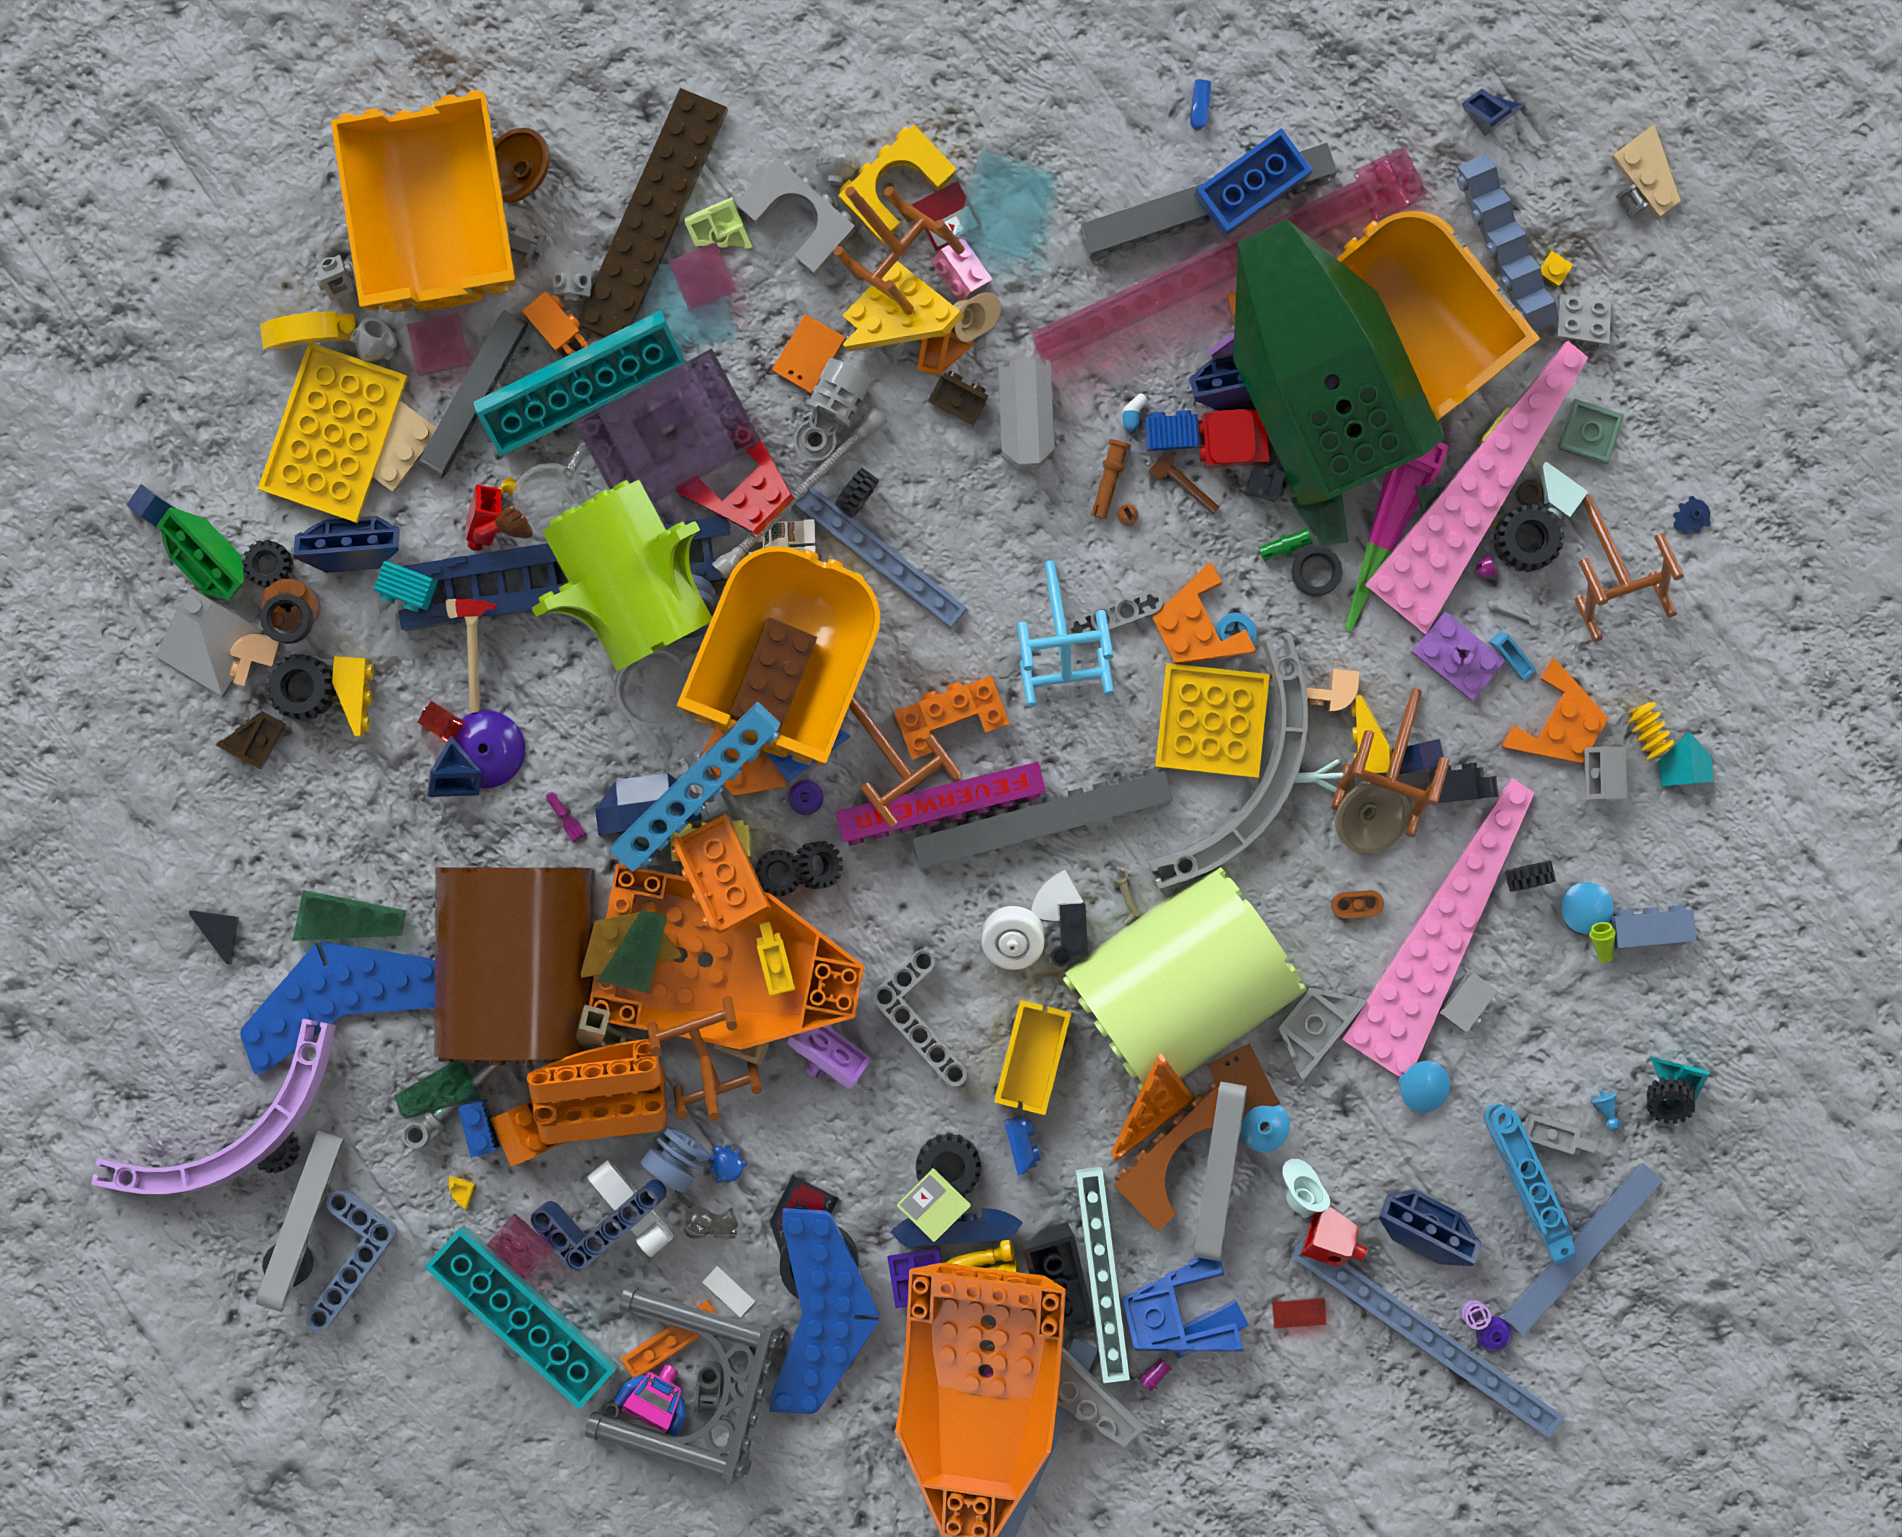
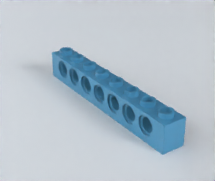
M757 701L614 842L610 851L632 872L639 866L644 868L652 860L653 856L651 854L656 849L661 851L671 841L669 836L674 831L680 833L689 823L687 819L692 814L697 816L706 807L704 802L710 796L716 798L725 788L722 784L726 780L730 779L733 781L742 772L741 766L746 761L751 763L761 753L759 748L764 743L770 745L778 737L779 733L777 730L780 722ZM745 732H754L758 739L749 740L745 736ZM726 750H736L739 753V757H730ZM708 768H718L721 775H712ZM699 785L703 792L695 793L690 786ZM679 802L683 804L685 810H676L673 807V803ZM662 820L666 823L667 827L659 828L655 821ZM637 838L647 839L649 845H641Z

